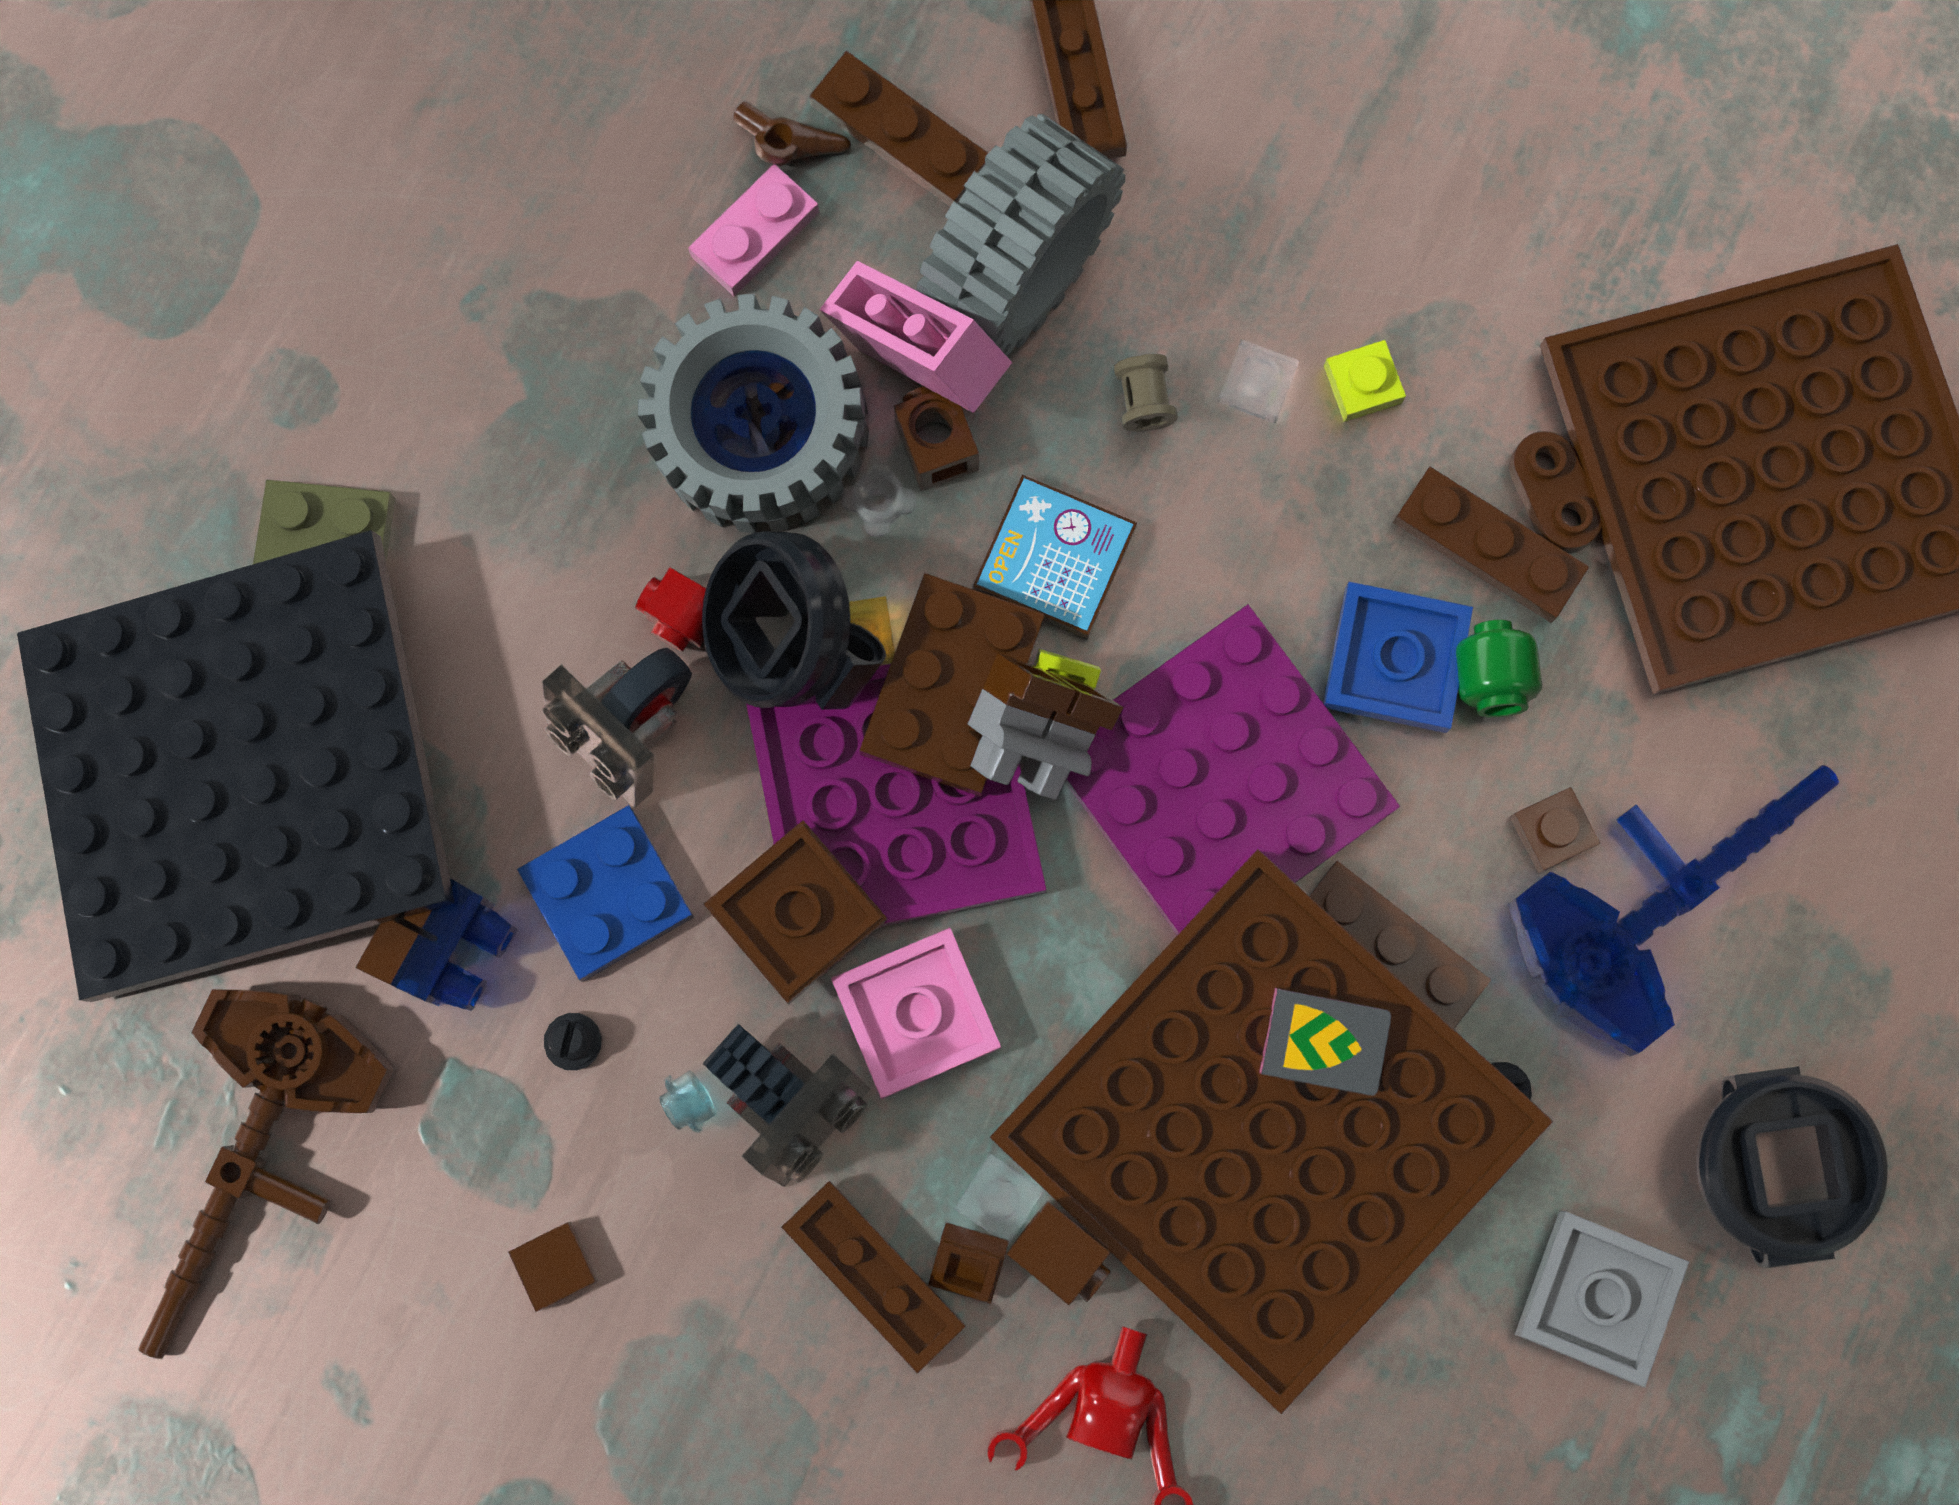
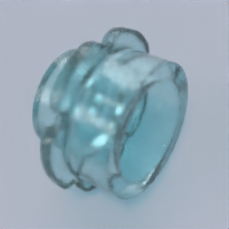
M691 1070L675 1080L671 1075L665 1078L664 1083L667 1092L659 1096V1100L667 1117L678 1130L688 1125L692 1131L696 1133L701 1132L703 1123L717 1115L716 1108L707 1090Z

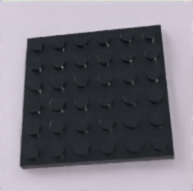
M372 530L17 633L80 1001L95 1002L455 903L381 536Z

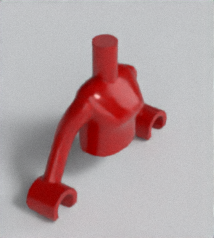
M1124 1326L1121 1328L1111 1363L1092 1362L1087 1365L1076 1366L1014 1431H999L991 1437L988 1443L987 1454L991 1463L994 1458L995 1447L1000 1441L1009 1439L1016 1442L1020 1447V1454L1016 1460L1014 1470H1019L1027 1460L1026 1447L1063 1413L1077 1394L1075 1411L1066 1435L1068 1439L1107 1453L1133 1459L1137 1440L1146 1420L1147 1441L1158 1488L1152 1497L1151 1505H1161L1163 1499L1170 1494L1180 1495L1183 1498L1184 1505H1193L1192 1498L1176 1481L1168 1438L1167 1411L1164 1395L1154 1386L1149 1378L1137 1372L1147 1334Z

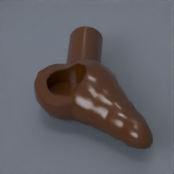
M748 101L742 102L733 115L735 123L755 136L756 154L760 159L769 164L783 166L795 159L808 156L843 153L851 147L850 140L843 135L783 117L772 119Z

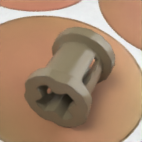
M1144 354L1123 359L1114 365L1116 379L1122 382L1126 413L1122 415L1121 420L1122 427L1125 430L1132 432L1150 431L1166 427L1177 421V408L1169 405L1164 375L1169 368L1165 355Z

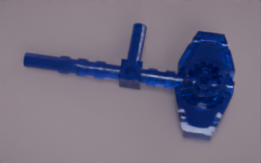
M1819 766L1778 800L1772 799L1763 806L1755 818H1748L1735 829L1736 833L1731 837H1724L1712 847V852L1698 861L1694 858L1687 863L1683 862L1639 806L1635 804L1616 820L1664 878L1656 886L1660 892L1656 891L1642 902L1641 908L1637 911L1631 910L1619 920L1618 924L1617 919L1620 911L1586 889L1577 887L1567 879L1550 871L1508 903L1512 921L1516 926L1518 943L1531 978H1543L1545 983L1542 987L1546 995L1555 1004L1564 1005L1562 1016L1629 1056L1639 1054L1675 1024L1671 1008L1665 998L1666 990L1650 949L1639 950L1636 945L1640 946L1653 936V931L1656 928L1667 925L1677 917V913L1681 916L1691 911L1720 888L1716 883L1718 879L1728 871L1734 872L1747 861L1746 857L1752 852L1758 853L1770 843L1771 837L1775 834H1782L1792 826L1795 818L1839 784L1838 777L1828 766Z

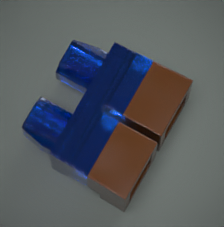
M450 878L455 900L454 904L403 917V919L437 936L436 942L394 920L380 923L355 968L430 1004L439 1006L442 1002L450 1006L472 1011L484 992L487 981L462 968L463 961L473 944L501 958L514 938L517 928L499 913L492 910L495 906L494 903Z

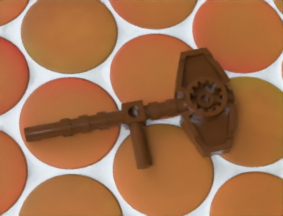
M211 990L191 1033L211 1053L213 1059L242 1088L256 1087L260 1091L254 1094L248 1106L250 1112L246 1121L240 1123L234 1136L235 1144L221 1147L205 1180V1183L214 1186L204 1209L199 1210L192 1225L194 1231L190 1239L185 1240L178 1254L180 1260L176 1269L170 1271L163 1286L166 1290L138 1347V1350L144 1355L155 1359H163L190 1300L195 1299L202 1284L200 1278L204 1270L209 1269L215 1257L216 1251L214 1249L219 1238L222 1239L230 1225L228 1219L238 1198L254 1194L316 1224H320L324 1219L331 1200L264 1170L267 1160L258 1157L260 1151L265 1150L272 1136L269 1132L274 1122L279 1121L285 1106L291 1109L318 1112L373 1113L394 1068L373 1047V1044L343 1015L327 1013L328 1008L316 1001L303 998L301 1001L300 995L251 990Z

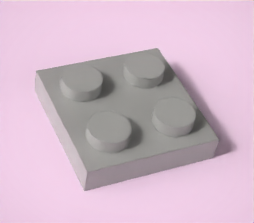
M1559 1211L1515 1335L1635 1385L1646 1387L1689 1261L1569 1212Z

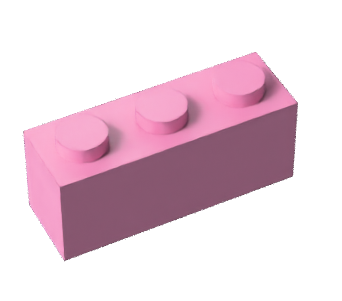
M856 261L819 309L860 352L972 413L977 410L1012 364L1011 360L974 319L859 261Z

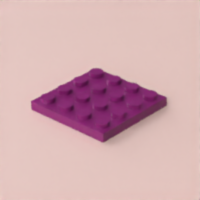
M1249 604L1114 698L1113 701L1124 708L1113 729L1109 730L1099 727L1087 750L1092 762L1089 776L1070 771L1065 781L1176 935L1185 928L1257 849L1296 883L1400 807Z
M891 664L881 665L852 706L847 709L822 710L816 701L798 707L776 706L772 708H759L746 704L773 843L775 844L804 820L887 917L888 921L881 927L1046 893V885L1025 787L1017 781L1021 774L1020 764L1010 784L1006 785L987 779L982 796L979 797L860 755L861 744Z

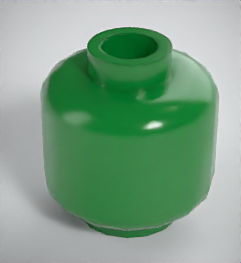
M1489 620L1476 624L1474 626V634L1461 640L1457 645L1458 692L1461 700L1466 705L1477 708L1479 716L1491 718L1513 716L1528 710V702L1537 697L1543 685L1538 645L1530 633L1513 629L1512 622L1509 620Z

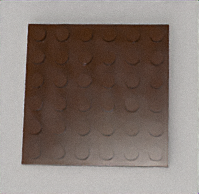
M1898 244L1545 337L1540 344L1573 450L1586 475L1602 524L1600 533L1653 695L1959 612V415Z
M1257 849L998 1127L990 1138L1269 1404L1282 1414L1552 1124L1553 1120ZM1275 988L1384 1009L1390 1012L1391 1021L1378 1091L1375 1095H1365L1260 1073Z

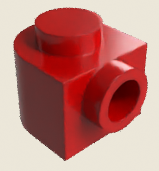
M669 567L662 580L653 577L647 583L638 598L635 609L646 615L648 620L655 624L650 633L672 648L683 652L688 643L697 648H701L703 645L702 609L706 588Z

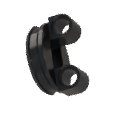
M771 531L746 535L725 552L709 578L702 609V629L706 651L713 669L723 684L734 696L748 705L759 708H772L776 706L798 707L816 701L822 710L847 709L852 706L886 658L885 649L874 634L862 626L850 623L849 598L840 570L827 550L806 535ZM791 613L795 622L775 650L757 623L756 618L784 617Z
M1799 1066L1724 1077L1721 1089L1722 1100L1705 1122L1696 1154L1697 1178L1704 1201L1710 1212L1725 1231L1749 1247L1751 1255L1759 1267L1771 1268L1835 1259V1251L1849 1245L1868 1228L1877 1215L1884 1199L1888 1178L1887 1157L1883 1140L1874 1121L1861 1104L1850 1094L1827 1081L1801 1075ZM1814 1126L1828 1194L1827 1198L1768 1205L1756 1134Z

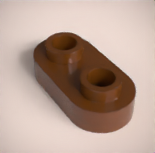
M1540 431L1525 437L1512 453L1509 462V473L1532 525L1538 535L1569 554L1579 552L1594 540L1602 526L1586 475L1570 443L1556 433ZM1546 453L1550 455L1555 462V468L1551 470L1541 468L1536 462V454ZM1566 508L1575 510L1580 515L1581 524L1579 526L1568 525L1562 518V510Z

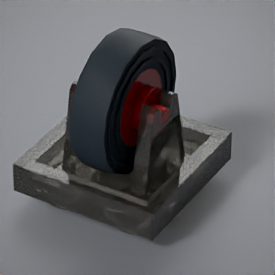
M663 648L645 657L632 668L621 660L586 689L561 664L542 681L545 705L543 712L546 716V722L549 724L545 731L562 752L570 757L578 752L594 768L590 772V776L608 797L616 801L622 796L636 808L653 792L654 754L650 749L676 724L677 721L674 718L677 712L672 709V706L678 701L689 684L692 672L675 652L669 648Z

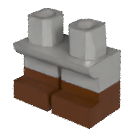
M997 653L968 722L969 726L983 735L970 766L986 778L1008 785L1022 756H1026L1028 759L1017 781L1030 791L1056 800L1070 771L1089 776L1092 762L1087 750L1099 727L1109 730L1113 729L1124 707L1086 683L1048 670L1045 671L1040 667Z

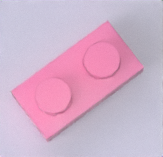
M773 164L688 247L690 256L727 291L736 296L819 214L818 203L779 167Z

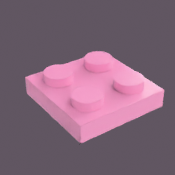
M951 928L831 978L881 1099L1001 1049V1045Z

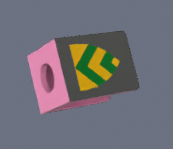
M1275 988L1260 1073L1365 1095H1375L1378 1091L1391 1021L1390 1012L1384 1009Z

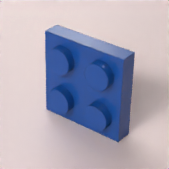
M1348 582L1344 591L1323 704L1327 709L1447 733L1452 727L1459 688L1456 647L1461 640L1468 637L1473 607Z
M630 805L517 869L575 974L582 982L694 918Z

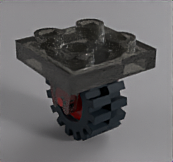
M739 1024L735 1026L703 1062V1065L734 1093L726 1103L760 1134L742 1157L761 1175L783 1187L791 1179L797 1183L804 1180L821 1161L824 1153L819 1147L835 1129L841 1133L848 1130L867 1107V1103L862 1098L868 1093L870 1088L833 1054L814 1074L782 1044L778 1043L770 1052Z

